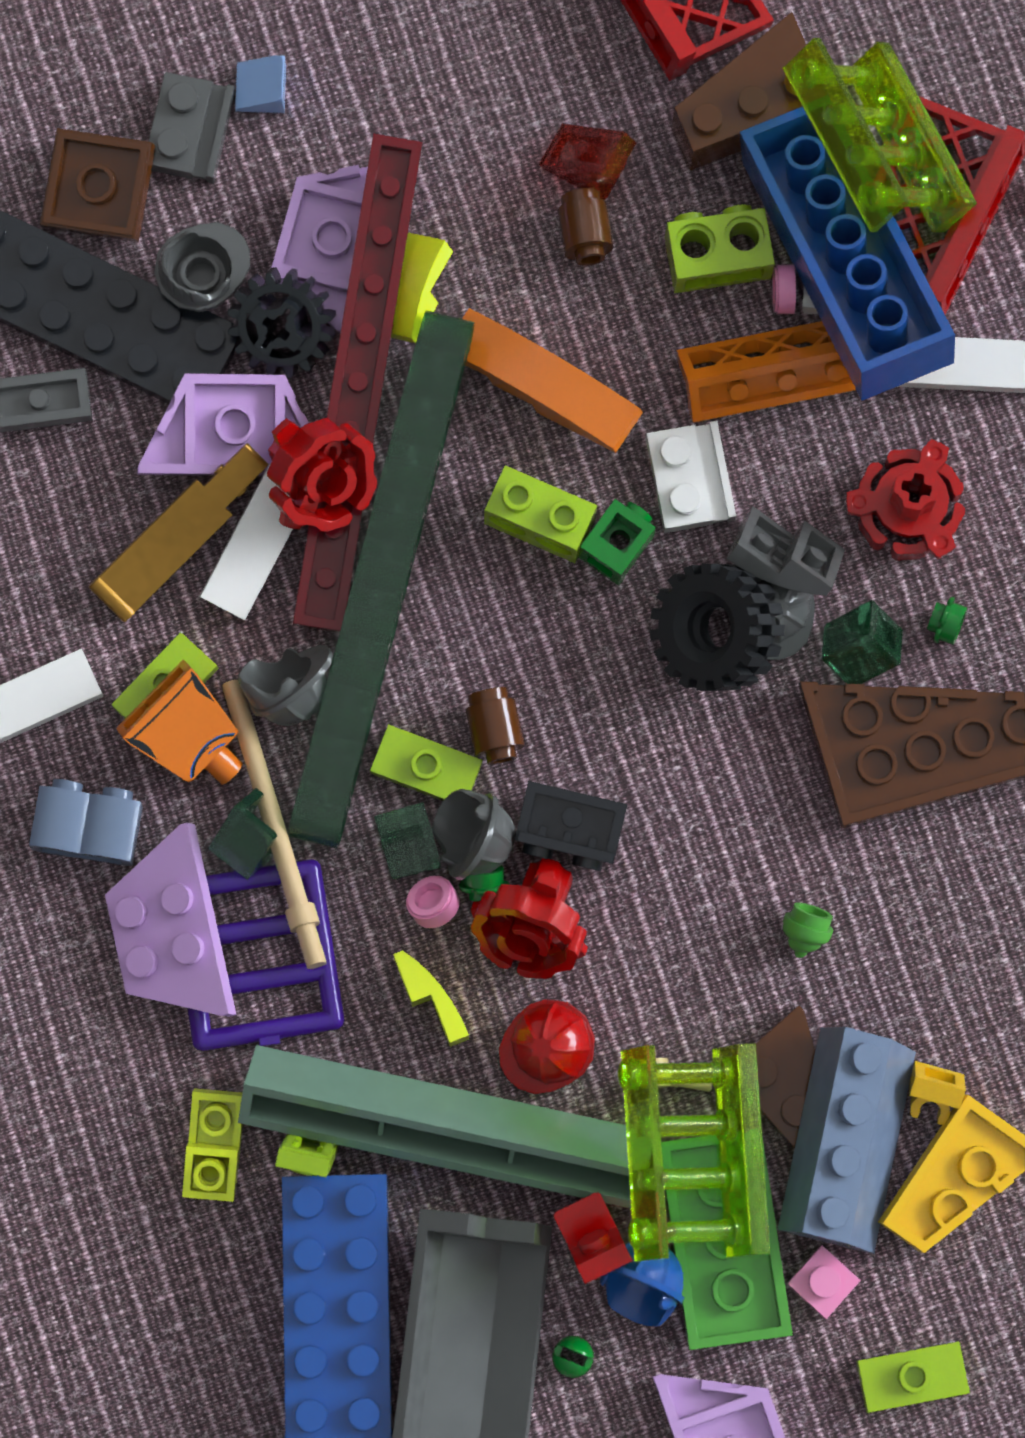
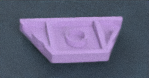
M359 165L340 168L332 174L314 173L297 177L271 267H277L281 278H284L292 268L297 269V281L302 284L311 276L315 278L312 291L315 294L328 292L329 297L322 303L324 309L336 310L337 315L328 324L339 334L341 333L368 167L359 168Z
M185 373L137 467V475L213 476L215 474L214 471L221 464L225 465L246 443L270 464L272 460L268 449L274 441L272 431L286 418L300 428L309 422L305 414L301 412L295 400L296 396L285 375ZM267 467L258 476H263Z
M186 822L173 830L105 894L126 994L230 1017L236 1015L196 827L195 824Z
M663 1374L652 1377L673 1438H785L768 1388Z

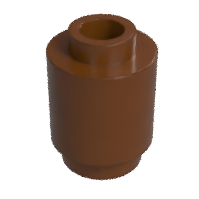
M580 188L565 193L561 197L562 205L558 209L565 256L568 259L576 260V263L581 266L601 263L605 260V255L609 254L614 248L606 202L600 198L599 191L593 188Z
M506 687L489 688L468 695L470 707L466 708L465 711L475 757L486 758L488 765L515 760L517 758L516 751L525 746L515 699L509 698Z

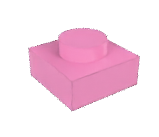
M821 1245L786 1285L822 1318L827 1319L861 1280Z

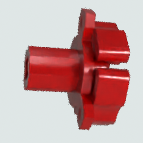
M286 418L272 431L274 441L268 449L272 462L267 470V476L277 485L271 488L269 498L281 511L279 522L291 529L300 530L303 525H310L326 532L349 525L352 520V514L341 503L347 500L356 509L364 510L368 507L377 487V478L374 474L376 455L373 443L365 439L350 424L343 423L338 426L329 418L305 424L301 428ZM347 438L350 444L344 446L342 441H345ZM325 501L328 504L323 508L317 509L319 502Z
M931 439L922 448V451L916 449L891 450L884 463L885 469L888 471L880 478L875 491H871V484L880 475L883 465L879 462H873L868 466L858 489L846 493L847 514L860 517L858 522L859 529L872 549H882L888 540L875 527L873 515H877L881 524L893 534L906 538L921 537L922 539L920 542L910 545L893 542L890 555L894 560H917L925 557L928 552L937 559H940L955 549L953 536L965 515V507L956 501L960 498L964 486L954 470L946 464L949 447ZM909 492L915 493L920 497L918 503L909 501ZM950 497L951 502L956 503L951 511L949 523L942 526L940 523L948 511Z
M542 858L537 863H530L522 885L502 884L499 886L497 893L485 891L481 901L473 902L470 909L474 918L470 927L471 932L477 937L482 954L502 969L510 968L513 960L520 961L517 973L525 978L549 979L558 972L573 969L576 960L586 955L588 947L584 943L587 931L583 927L578 926L580 915L565 903L572 885V872L564 869L558 861Z

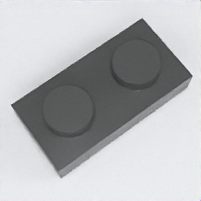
M85 368L0 379V433L93 421L88 376Z

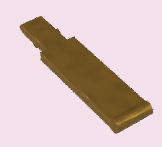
M246 443L225 465L221 464L214 471L215 474L204 485L195 479L93 580L88 588L123 622H126L232 516L226 507L237 496L243 495L247 490L246 487L269 464Z

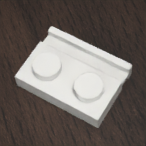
M717 421L710 422L707 425H691L646 433V443L664 533L713 525L716 522L735 521L736 512Z

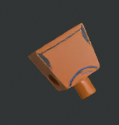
M184 660L116 728L127 743L188 783L194 780L205 768L221 785H224L239 772L243 765L226 747L239 731L197 673Z

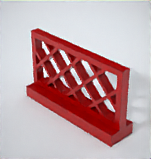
M620 0L669 81L685 74L690 65L771 27L774 21L762 0H731L747 5L755 19L746 24L724 18L729 0H722L718 16L691 8L693 0H687L685 6L668 0ZM677 16L682 17L681 23ZM688 19L714 27L712 40L695 47L685 31ZM721 30L727 31V33L720 36Z
M919 96L876 183L886 202L899 198L906 218L896 222L901 231L907 228L911 229L918 247L912 250L916 260L922 258L927 270L925 277L946 315L1025 156V131L1010 125L1007 126L1006 130H1003ZM926 114L943 121L948 134L921 143L916 129L923 115ZM953 126H956L961 129L958 131H954ZM975 135L993 141L986 155L966 162L959 141ZM913 138L915 146L907 149L911 139ZM952 144L960 164L933 173L926 153ZM920 156L927 176L900 185L895 172L899 163ZM979 168L975 178L973 179L970 171ZM964 174L969 186L966 196L945 204L938 183ZM890 180H892L894 188L885 191ZM931 186L939 206L912 216L905 195ZM958 210V212H957V214H956V216H955V218H954V220H953V222H952V219H951L949 213H952V212ZM943 216L948 228L945 238L924 246L916 225ZM937 253L931 264L928 255Z

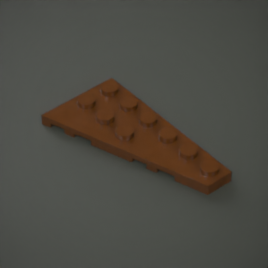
M800 681L798 684L841 829L1025 777L1024 692L1005 691L1004 693L978 692V690L910 686H898L897 688L865 686V684L847 683L845 685H827Z

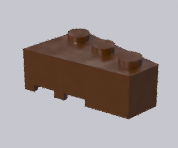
M793 12L783 18L674 108L671 128L690 171L740 152V131L829 96Z

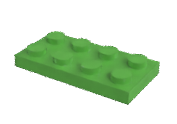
M761 1128L659 1142L658 1147L673 1249L683 1272L682 1296L685 1298L682 1302L688 1350L792 1336Z

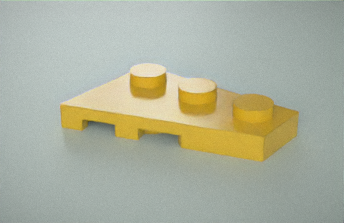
M964 1094L960 1109H952L949 1119L940 1127L878 1223L917 1251L925 1253L971 1217L973 1212L996 1193L1000 1194L1013 1184L1014 1179L1025 1171V1135L971 1096Z

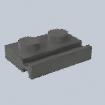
M165 72L148 141L156 146L151 171L193 179L194 177L207 180L208 183H215L236 93L233 85L227 84L226 87L213 84V81Z

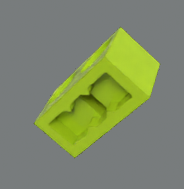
M735 205L724 209L723 214L703 217L701 212H688L676 216L672 222H667L664 238L674 294L771 279L775 261L765 208L752 209L750 205ZM739 234L747 235L753 239L756 246L750 250L742 251L735 248L731 244L730 239ZM688 242H698L705 247L707 253L702 257L692 258L687 256L681 247Z
M505 465L484 510V524L576 563L580 546L588 536L595 521L597 505Z

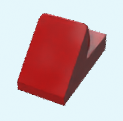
M599 1192L586 1196L554 1213L553 1217L585 1284L632 1261L622 1236Z

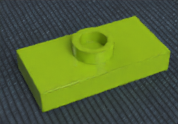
M180 632L111 706L125 719L182 660L190 665L203 683L218 670V666Z
M388 724L370 769V774L443 801L455 790L465 789L472 791L483 760Z
M286 1134L279 1147L275 1166L289 1169L302 1175L327 1178L337 1156L339 1145Z
M960 1341L856 1361L866 1413L970 1393Z

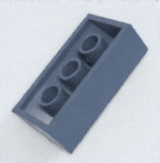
M849 1027L820 1028L780 1215L779 1231L867 1253H875L880 1229L878 1221L883 1214L916 1054L915 1051L893 1039Z

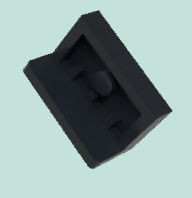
M528 781L514 840L524 843L522 853L552 860L553 851L557 850L573 854L572 865L601 871L603 862L614 864L628 804Z

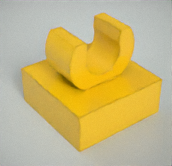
M914 1061L909 1082L910 1096H912L910 1101L911 1116L918 1118L921 1106L926 1102H934L940 1107L937 1114V1124L944 1125L949 1119L950 1107L957 1109L961 1107L966 1091L964 1074Z

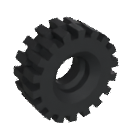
M702 563V565H691L683 568L685 574L675 573L667 581L673 588L660 589L656 598L663 602L662 608H652L650 619L659 620L658 629L650 630L651 641H660L661 648L654 651L657 660L669 661L664 671L669 677H681L678 684L686 688H696L698 691L741 689V686H751L759 680L756 675L767 674L773 667L766 660L767 657H778L782 647L774 644L775 636H784L785 625H776L775 616L783 614L781 603H770L769 598L776 594L772 586L769 584H759L762 579L735 564ZM718 607L725 609L731 623L730 636L722 647H717L713 644L708 630L710 616Z

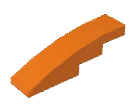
M470 308L442 347L448 357L487 376L492 385L531 404L538 414L615 453L643 413L638 406L567 361Z

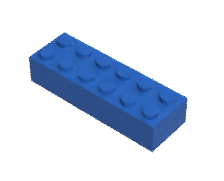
M829 95L740 131L742 163L861 400L863 401L953 364L955 357V333L832 96Z
M387 1174L328 1175L327 1178L322 1176L282 1177L285 1438H393Z

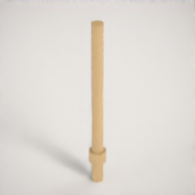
M231 680L224 683L222 689L232 722L239 731L237 739L289 907L285 911L290 931L297 934L307 969H315L327 963L316 928L320 924L315 904L308 902L246 696L238 680Z

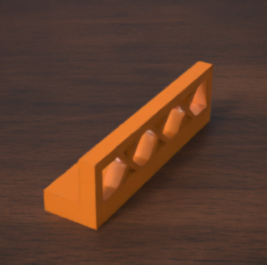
M822 321L677 350L678 364L686 383L689 413L693 423L856 390ZM806 342L813 344L812 346L802 348L794 346L795 344H801ZM755 352L764 353V355L756 357L745 356ZM705 362L716 363L715 365L694 369L693 365Z

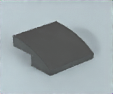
M753 506L742 519L726 559L752 575L777 586L798 592L827 596L833 588L845 549L806 521L802 523L793 535Z

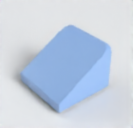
M274 55L237 63L236 112H285V56Z

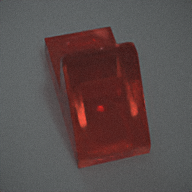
M561 124L539 165L544 170L578 188L598 190L600 198L605 200L624 170L627 159L634 149L636 142L624 131Z

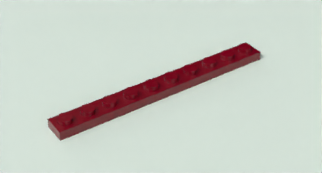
M374 133L327 418L336 425L340 426L343 423H348L372 443H374L422 149V142ZM346 438L342 443L346 446L350 444V441ZM347 500L341 504L352 514V520L349 525L328 532L309 525L293 619L294 626L337 633L343 632L362 510L356 509ZM325 501L319 502L317 509L323 508L328 504Z

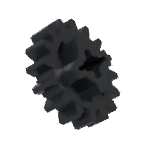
M274 267L266 273L265 280L256 273L248 280L249 288L242 286L236 291L234 297L241 304H233L228 309L227 315L237 319L238 322L227 331L228 335L241 337L242 342L235 349L237 354L246 351L252 354L249 367L253 369L260 362L266 363L267 375H274L279 367H283L287 378H290L298 371V364L303 370L308 372L316 364L314 357L322 359L330 349L324 342L331 341L336 336L337 331L332 327L326 326V323L332 321L337 314L336 310L324 309L322 303L329 297L327 291L318 294L312 291L315 278L311 276L302 284L297 281V269L292 268L284 278H281L277 267ZM281 292L289 294V296L275 298L270 293ZM290 309V313L286 318L285 329H282L274 336V332L278 327L276 324L279 321V316H282ZM306 309L310 314L312 324L308 321ZM252 322L256 325L257 334L255 333ZM288 347L293 352L284 353L275 351V349Z

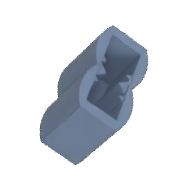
M53 779L52 787H39L29 842L32 851L116 865L133 866L143 806L140 801L132 800V791L104 787L102 795L82 792L83 784L64 779Z

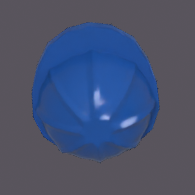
M648 1239L628 1242L625 1245L632 1261L600 1277V1284L602 1286L606 1285L608 1305L618 1314L638 1324L655 1327L661 1326L673 1313L677 1304H682L685 1298L682 1296L683 1272L680 1262L675 1254L664 1245Z

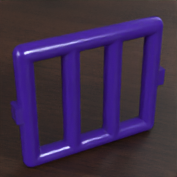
M309 859L296 861L308 902L315 904L320 921L316 928L327 963L315 969H307L306 963H298L229 974L228 978L232 995L318 981L322 1011L211 1029L209 1013L187 1008L192 1043L197 1050L207 1051L260 1042V1046L269 1047L281 1045L280 1039L332 1031L343 1026L345 1020L322 869L318 861ZM253 862L233 865V872L206 876L210 896L281 885L276 865L255 868ZM285 914L217 925L221 945L294 934L290 931Z

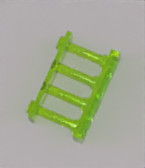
M813 38L782 68L870 232H877L904 207H919L932 232H945L977 204L890 43L876 42L850 66L835 65L821 38ZM846 85L854 87L863 105H856ZM868 126H875L885 146L878 145ZM890 166H897L907 187L900 186Z
M734 1044L712 1049V1062L656 1063L655 1045H645L621 1051L622 1061L619 1065L618 1078L624 1090L632 1214L628 1235L630 1244L634 1249L635 1262L668 1259V1243L723 1241L726 1244V1257L771 1254L756 1044ZM712 1083L715 1087V1115L660 1116L658 1084ZM716 1136L719 1143L720 1165L719 1167L663 1169L661 1137ZM720 1188L722 1191L724 1215L722 1220L667 1222L665 1190Z

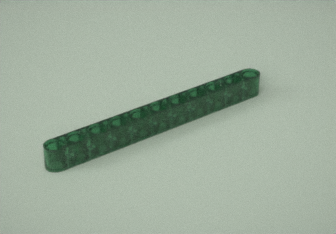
M428 310L424 313L295 800L288 837L335 849L339 847L469 354L475 322Z

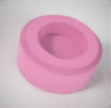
M776 265L772 274L773 311L777 315L795 314L796 275L794 265Z
M429 876L421 879L410 889L406 898L408 912L416 923L424 928H437L445 925L456 915L460 905L459 894L450 881L442 876Z

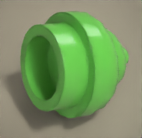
M794 903L792 911L785 914L782 927L783 932L789 937L788 944L795 951L794 954L797 958H802L808 952L818 950L821 945L830 941L834 930L830 926L833 916L829 912L810 904Z

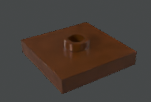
M57 128L40 225L48 229L139 242L156 146L148 141Z

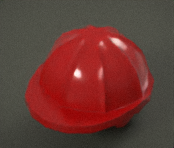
M544 999L528 1005L515 1017L507 1028L499 1046L500 1066L506 1078L520 1090L539 1094L552 1092L567 1086L585 1074L593 1060L595 1036L587 1017L569 1002Z

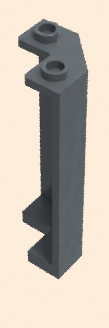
M420 1209L393 1438H529L552 1226L534 1222L486 1218L469 1213Z

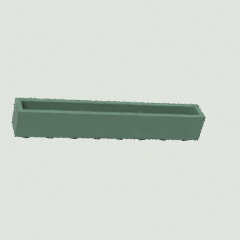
M259 1045L255 1047L244 1082L238 1123L570 1196L584 1198L599 1192L607 1204L639 1211L645 1210L660 1132Z

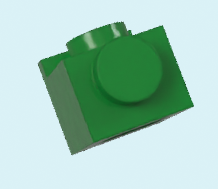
M614 499L581 544L578 558L619 586L654 537L656 527L650 523L652 517L635 503L628 502L626 505H623ZM614 535H623L628 539L629 544L624 549H617L610 543V539Z

